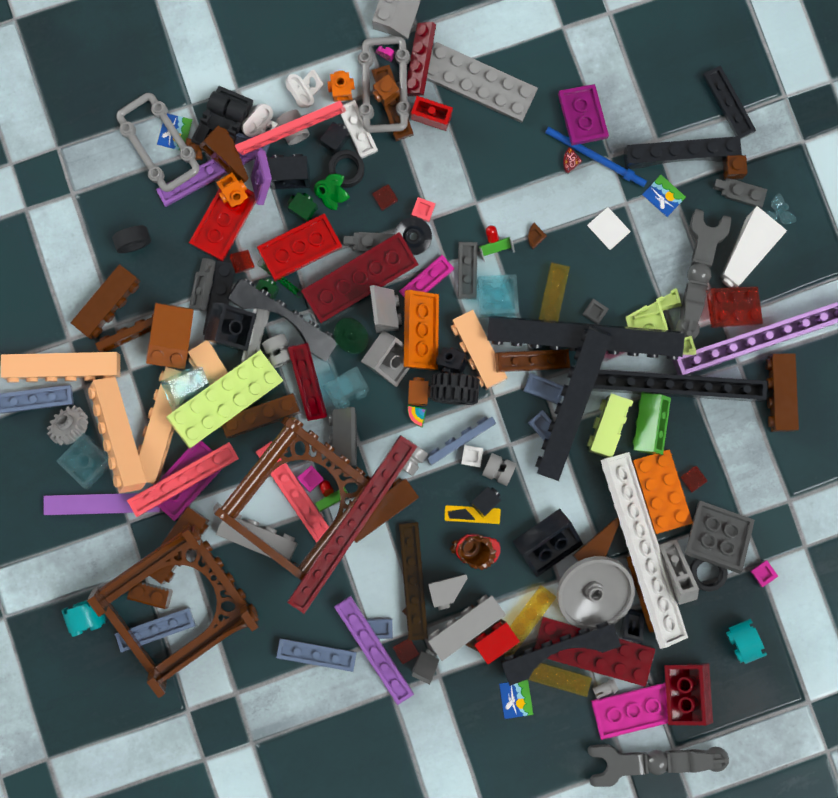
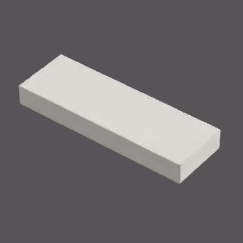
M353 100L344 104L346 111L341 114V117L348 128L359 156L363 159L378 152L371 134L363 128V119L359 115L356 101Z

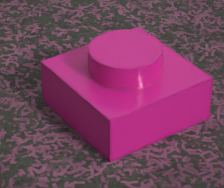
M312 465L297 477L309 492L314 490L324 480Z
M767 560L750 570L760 587H764L778 577Z

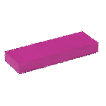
M441 255L404 286L399 293L404 298L406 290L428 293L454 270V267Z

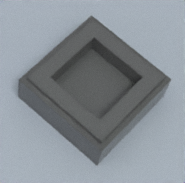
M592 299L582 315L593 323L599 324L609 309L595 299Z

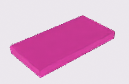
M665 682L599 698L598 700H591L601 740L668 723Z

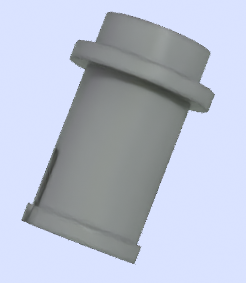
M608 679V682L593 687L597 700L611 693L616 694L615 691L619 690L614 679Z

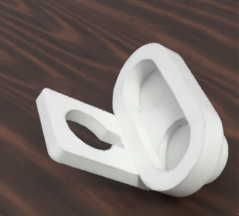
M311 70L303 80L296 74H290L286 78V88L294 96L296 104L301 108L311 107L314 103L313 96L323 86V82L315 70ZM311 77L316 80L315 87L309 86Z
M259 104L243 121L241 126L242 132L248 137H254L265 133L267 128L272 127V130L279 127L278 123L271 121L273 116L272 108L267 104Z

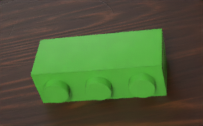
M641 393L633 450L641 453L663 455L671 402L670 397L662 394Z

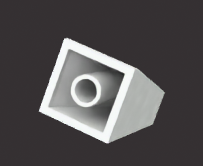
M758 206L746 217L720 276L723 279L722 282L729 288L736 289L787 231Z

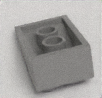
M374 285L370 286L376 333L399 330L398 325H402L401 313L397 314L396 306H400L398 295H394V290Z

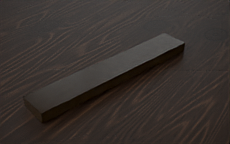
M418 522L399 524L408 639L409 641L428 639L419 526Z

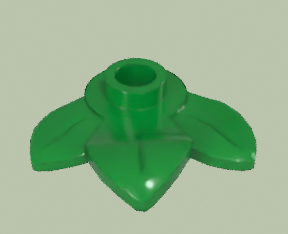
M330 174L325 180L316 182L314 186L315 194L322 198L327 208L337 210L338 203H342L350 198V195L340 187L344 181V176L341 174ZM320 187H323L325 192H322Z

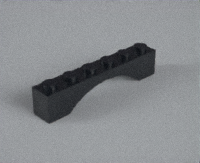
M740 136L626 145L624 149L625 169L645 168L679 161L704 160L723 162L727 156L742 155Z
M247 278L237 281L227 300L241 309H263L285 318L299 332L304 343L308 342L311 354L322 361H327L338 343L334 340L336 336L328 331L322 332L318 329L320 326L311 320L309 322L302 319L303 315L298 311L293 310L291 312L286 308L287 304L281 300L274 301L270 298L271 294L264 289L257 290L254 288L255 284Z
M603 621L596 624L597 628L589 630V627L578 630L577 635L571 636L566 634L559 637L560 641L553 643L550 640L541 643V647L534 650L533 647L522 650L523 654L515 656V653L505 656L501 664L509 686L528 680L542 661L559 651L570 648H587L604 653L621 647L614 624Z

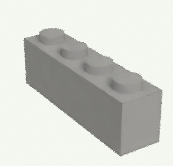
M240 514L235 518L291 561L298 544L294 542V537L285 533L283 537L277 535V530L266 526V529L258 527L259 522L251 519L246 522L241 519L242 515ZM223 520L221 521L216 535L268 556Z
M484 595L477 600V606L474 608L469 606L461 612L463 616L459 619L452 618L445 624L447 627L441 632L437 629L429 635L431 639L428 642L441 661L506 615L492 595L489 597Z

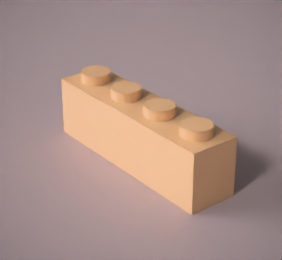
M474 310L453 319L451 329L455 336L458 335L462 342L459 345L464 353H468L470 357L468 363L472 370L476 369L479 375L477 378L480 379V387L484 386L487 390L507 380L505 372L496 373L495 352L490 342L487 341V336Z
M204 341L188 351L191 356L188 360L193 368L197 366L200 373L198 376L203 384L207 382L208 386H210L228 373L209 341Z

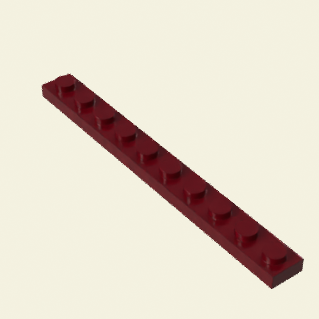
M401 435L398 437L287 601L288 604L305 614L416 450V445Z

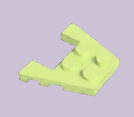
M677 288L671 290V293L665 297H659L651 305H645L626 316L627 326L668 330L663 311L682 306ZM692 336L685 337L683 355H696Z

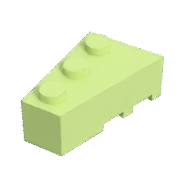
M612 393L606 399H602L599 410H601L600 417H596L593 428H595L594 435H590L587 442L589 452L606 458L613 457L621 436L623 424L627 420L626 415L629 406L633 404L632 400Z

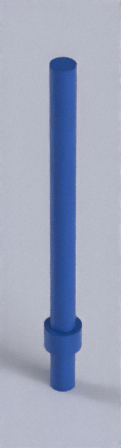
M551 127L547 128L545 132L547 135L624 176L623 179L629 182L631 180L642 187L645 186L647 180L634 174L633 170L629 168L627 170L581 144L571 146L569 137Z

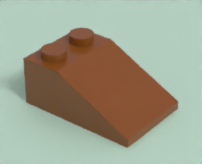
M155 303L146 364L185 370L194 309Z

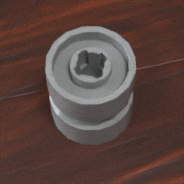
M291 110L282 114L276 121L281 126L300 118L301 115L298 110ZM306 128L285 137L288 145H294L305 140L310 133Z
M285 334L276 335L262 343L266 354H270L268 359L274 368L292 362L287 348L289 343Z
M417 446L402 470L413 476L419 469L418 463H423L429 454Z
M491 453L482 476L491 480L496 478L498 483L507 486L517 463L510 460L503 461L501 456Z

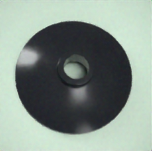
M417 217L402 220L394 232V235L398 232L401 233L413 255L425 252L432 241V232L429 225ZM412 233L417 234L416 240L410 239Z

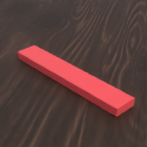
M340 100L236 144L235 147L237 152L245 155L342 114L346 111L345 106Z
M272 441L256 451V454L259 458L267 450ZM287 463L282 464L271 473V476L317 543L329 526Z
M230 442L131 497L127 502L135 516L139 517L237 461L239 458Z

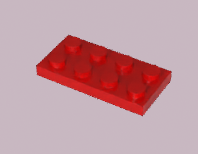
M219 188L189 244L220 261H224L256 204L254 192L249 189L245 190L248 198L241 204L231 207L229 202H223L218 194L222 192Z
M325 213L257 246V250L274 281L342 248V244Z

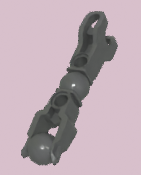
M695 209L689 225V233L695 241L691 266L687 272L689 281L686 284L680 308V320L676 324V331H684L685 337L692 336L693 340L700 332L698 322L705 306L707 283L711 279L710 268L714 260L716 246L729 234L731 217L724 215L717 227L707 226L704 222V212L700 209Z
M609 744L591 745L587 748L590 756L603 758L607 762L606 770L603 773L591 776L590 785L594 787H610L615 785L622 776L649 774V772L653 775H661L666 771L668 773H697L706 770L720 772L729 764L728 753L723 748L716 746L708 750L686 749L665 752L653 750L648 754L646 752L619 753Z

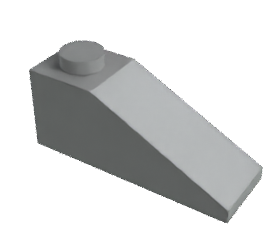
M674 540L660 544L659 548L678 604L681 605L697 600L699 588L678 541Z

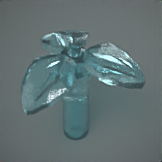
M777 194L771 203V207L775 212L768 211L766 214L775 221L779 217L783 224L796 222L795 216L787 211L789 205L784 202L781 194Z

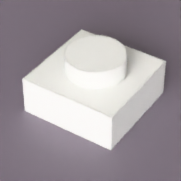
M464 445L461 465L480 468L483 448Z

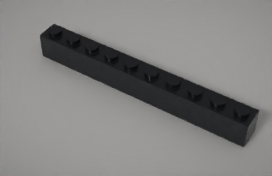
M490 316L487 341H492V344L495 345L511 342V346L520 347L523 343L530 344L532 348H542V345L549 346V349L561 350V347H569V351H577V348H582L584 343L580 341L583 331H588L589 326L612 334L607 348L608 354L619 355V352H627L628 356H639V353L647 354V357L658 358L659 355H665L666 359L678 360V357H683L685 332Z
M599 370L592 391L763 402L767 397V381Z

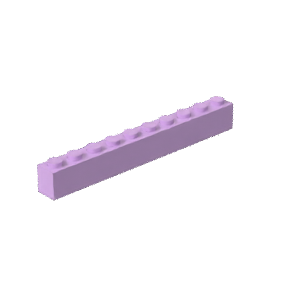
M838 302L696 350V355L678 357V360H672L677 375H688L838 324Z

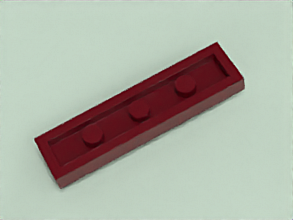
M434 22L417 23L407 76V96L424 95L436 30Z
M308 342L288 347L307 421L327 417Z

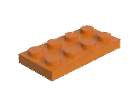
M406 290L404 367L438 370L436 360L438 356L439 294Z
M670 449L664 451L663 455L653 454L633 460V466L655 534L692 524L691 515Z

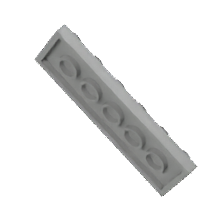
M438 42L435 43L432 49L427 75L428 81L520 123L523 122L538 90L537 87Z

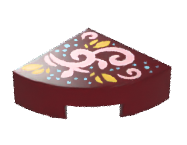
M570 147L563 158L564 170L567 174L582 163V160Z

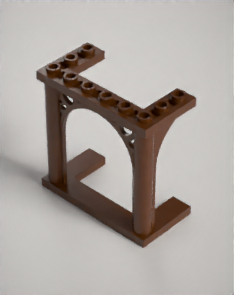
M285 416L281 421L284 426L278 436L223 505L217 502L213 511L217 517L298 579L302 580L371 477L367 476L365 478L366 473L359 467L352 468L349 465L351 461L342 454L338 457L333 453L335 449L327 442L324 445L319 442V436L312 430H309V432L305 431L302 428L304 424L292 416L290 418ZM297 441H302L305 445L303 455H297L295 452ZM309 445H311V450H312L314 453H315V451H316V456H315V457H311V456L309 455V450H310V446H309ZM290 447L292 455L285 457L284 454L288 452L287 448ZM308 460L322 465L332 474L339 488L340 506L332 524L299 565L295 561L291 562L235 518L276 468L290 461ZM330 461L331 466L327 467L326 462ZM341 473H344L343 476H345V477H349V476H350V477H352V478H348V479L342 481V480L339 478V475H340ZM347 483H356L358 489L353 493H347L344 491V486ZM346 497L354 498L353 501L350 500L348 505L345 503Z
M190 522L183 526V530L106 585L93 589L87 600L98 617L105 613L148 672L147 684L158 698L165 694L167 679L226 637L243 628L248 627L253 632L259 627L258 611L252 603L248 605L245 600L247 596L241 588H236L233 584L235 582L234 577L230 572L226 573L223 570L224 564L218 556H213L210 552L213 550L207 540L203 542L201 539L202 533L196 525L192 526ZM190 548L196 550L197 553L195 560L192 562L186 559V552ZM182 551V559L176 560L174 557L179 555L178 552ZM201 555H202V562H203V563H204V562L206 563L205 566H203V567H201V566L198 564V561L200 560ZM185 565L195 568L208 578L215 590L217 606L214 618L204 632L156 665L111 602L163 567ZM215 575L217 577L216 580H212L211 576ZM222 590H225L224 593L226 595H230L231 597H222L220 595V592ZM225 601L233 602L235 609L225 611L221 608V604ZM220 614L229 616L227 619L224 617L222 621L218 618Z

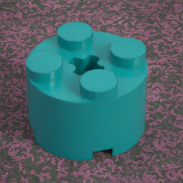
M87 600L74 604L71 609L67 607L61 610L68 632L71 633L72 637L82 634L88 628L91 631L98 629L107 620L105 613L98 617Z
M751 619L729 627V631L726 632L730 643L735 644L737 650H734L738 661L740 663L744 662V664L767 656L765 651H761L765 648L756 628L749 625L753 623Z

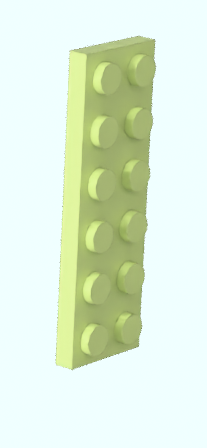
M259 350L173 411L166 418L190 449L282 383L283 379L262 351Z

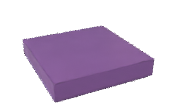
M262 150L257 152L250 176L257 205H264L272 180L266 153Z

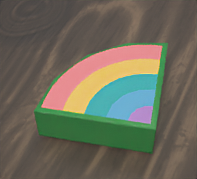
M408 405L410 420L416 426L423 428L426 409Z

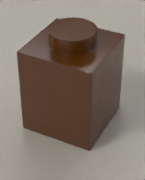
M746 155L727 156L724 159V180L726 178L739 180L748 174Z

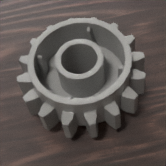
M74 405L70 408L67 406L65 411L61 409L60 414H55V419L50 420L52 425L47 427L49 430L47 435L56 444H72L84 435L87 429L88 421L86 419L88 416L80 407L77 408Z

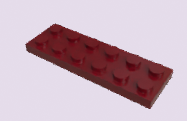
M398 232L304 288L301 292L320 323L371 294L370 286L383 287L419 264L401 233Z
M542 617L534 650L540 648L541 643L550 640L553 643L560 641L559 637L563 635H577L578 630L581 628ZM619 638L621 647L604 653L594 649L570 648L550 655L546 659L646 687L656 649Z

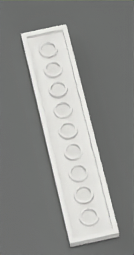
M630 453L600 460L609 491L612 495L614 507L618 514L620 526L623 530L626 545L629 549L632 564L635 568L638 583L641 587L644 602L647 606L650 621L653 625L656 640L660 649L669 647L688 638Z

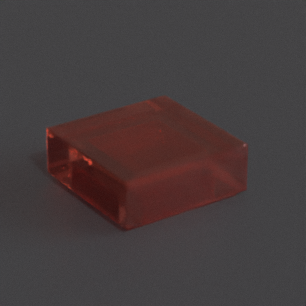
M389 184L372 193L382 211L398 202Z
M248 250L233 253L229 256L236 273L252 270L255 267Z
M694 466L680 477L691 493L708 481L697 466Z
M409 639L393 647L402 664L419 655L413 642L409 641Z

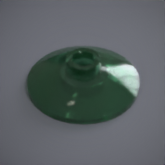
M344 318L334 327V338L341 349L351 354H358L366 349L369 341L368 333L360 322L352 318Z

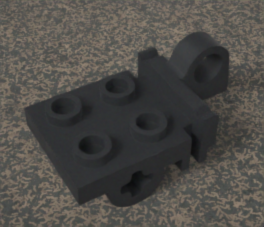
M218 86L216 92L213 91L209 97L207 109L203 112V118H200V123L191 142L200 145L219 125L229 132L235 144L236 134L239 133L242 123L253 105V100Z

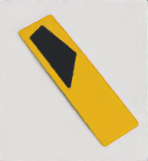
M446 505L444 520L500 524L501 509L493 508L483 518L473 507Z

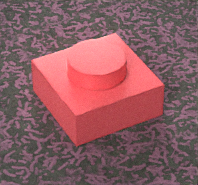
M418 197L411 216L430 222L436 203Z

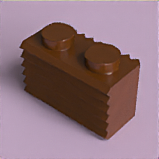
M141 581L129 590L127 599L167 609L173 591L172 589L161 588V586Z

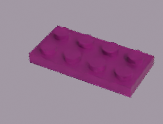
M198 442L192 448H188L158 482L211 453L213 450L204 442ZM221 470L161 503L158 507L176 521Z

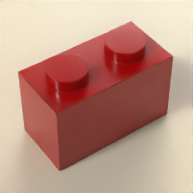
M417 96L411 111V120L447 131L453 107Z
M501 621L497 622L491 627L492 631L486 635L484 632L475 638L477 642L474 645L487 664H490L520 642L506 621L504 623Z

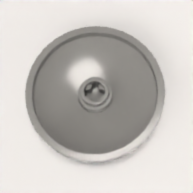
M604 556L588 557L576 562L564 573L557 588L558 606L566 620L581 629L589 627V630L597 628L596 624L603 621L613 624L620 621L629 611L635 595L634 582L628 570L617 560Z

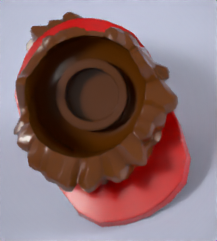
M467 534L458 540L452 541L453 545L450 547L453 554L456 553L463 563L469 564L471 568L480 570L491 567V564L495 563L500 555V543L494 538L484 537L479 534Z

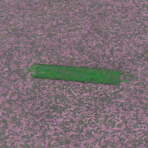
M264 265V266L261 267L262 269H264V271H266V272L269 271V270H265V269H267V267H266V268H263V267H265L266 265ZM283 277L282 280L278 281L288 290H291L293 294L296 295L298 293L296 292L299 291L297 290L298 288H295L296 286H293L286 278L284 279Z

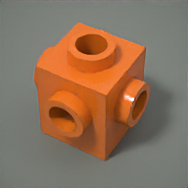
M336 71L334 74H330L331 81H327L329 93L332 92L334 102L352 100L351 90H354L355 87L354 79L349 77V72Z
M233 173L216 182L222 191L218 194L223 202H229L231 207L241 204L248 198L245 190H247L242 180L238 181Z

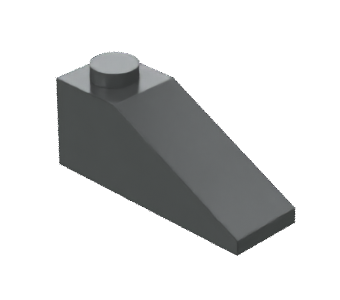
M429 649L426 652L421 650L413 667L412 677L430 685L439 663V658L436 657L437 654Z

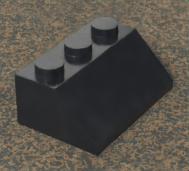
M558 509L512 541L536 578L584 545L572 522L561 509Z

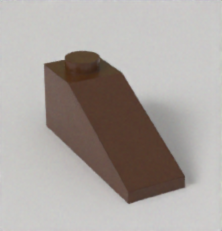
M218 125L199 146L228 174L233 173L238 181L242 180L245 183L249 178L234 141L230 137L229 132Z
M617 517L572 555L577 562L588 557H606L619 526V518Z

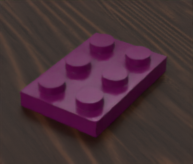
M595 84L560 90L558 92L571 146L608 139L609 134Z

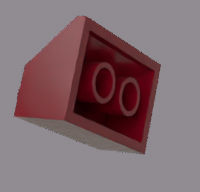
M709 663L664 665L668 725L706 726L713 723Z

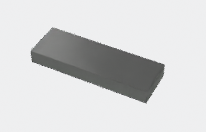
M478 242L458 243L457 299H477Z

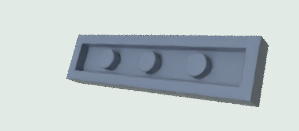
M71 385L0 394V414L74 405Z
M485 416L477 422L478 426L471 429V427L463 430L461 432L462 436L458 439L453 437L446 441V446L441 450L437 447L429 452L430 457L427 460L432 466L494 426L496 422L493 417L488 419Z
M187 608L130 628L140 644L144 645L195 627L196 624L191 609ZM116 633L115 636L120 652L130 650L121 635Z
M280 638L276 658L353 672L357 652Z

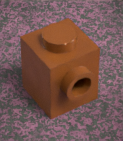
M388 74L373 85L372 94L385 107L400 96V89Z
M414 377L413 381L409 380L408 405L427 406L431 386H428V381H425V378Z

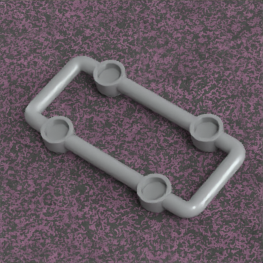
M400 36L368 38L362 43V52L358 55V62L362 67L363 104L359 107L358 111L363 119V128L368 133L402 131L407 127L408 117L411 115L412 109L407 102V64L410 62L411 57L409 51L406 50V41ZM399 44V50L395 53V59L399 64L400 102L396 105V111L400 117V123L370 125V119L374 116V109L370 105L369 67L372 66L374 60L369 52V46Z
M145 93L121 108L117 112L116 118L120 124V133L125 138H129L148 168L149 179L157 183L162 191L170 192L197 175L200 167L196 161L195 150L186 145L168 117L166 105L158 101L154 94ZM148 100L152 104V113L155 117L161 118L181 150L180 157L192 167V169L169 184H166L164 181L165 174L162 169L155 167L136 137L135 126L124 118L126 114Z

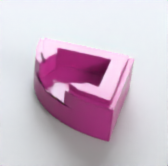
M379 46L375 52L389 62H392L394 58V50L389 47L384 49L382 46Z

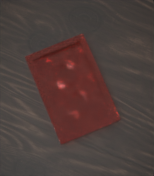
M758 287L713 288L706 290L711 328L763 324Z

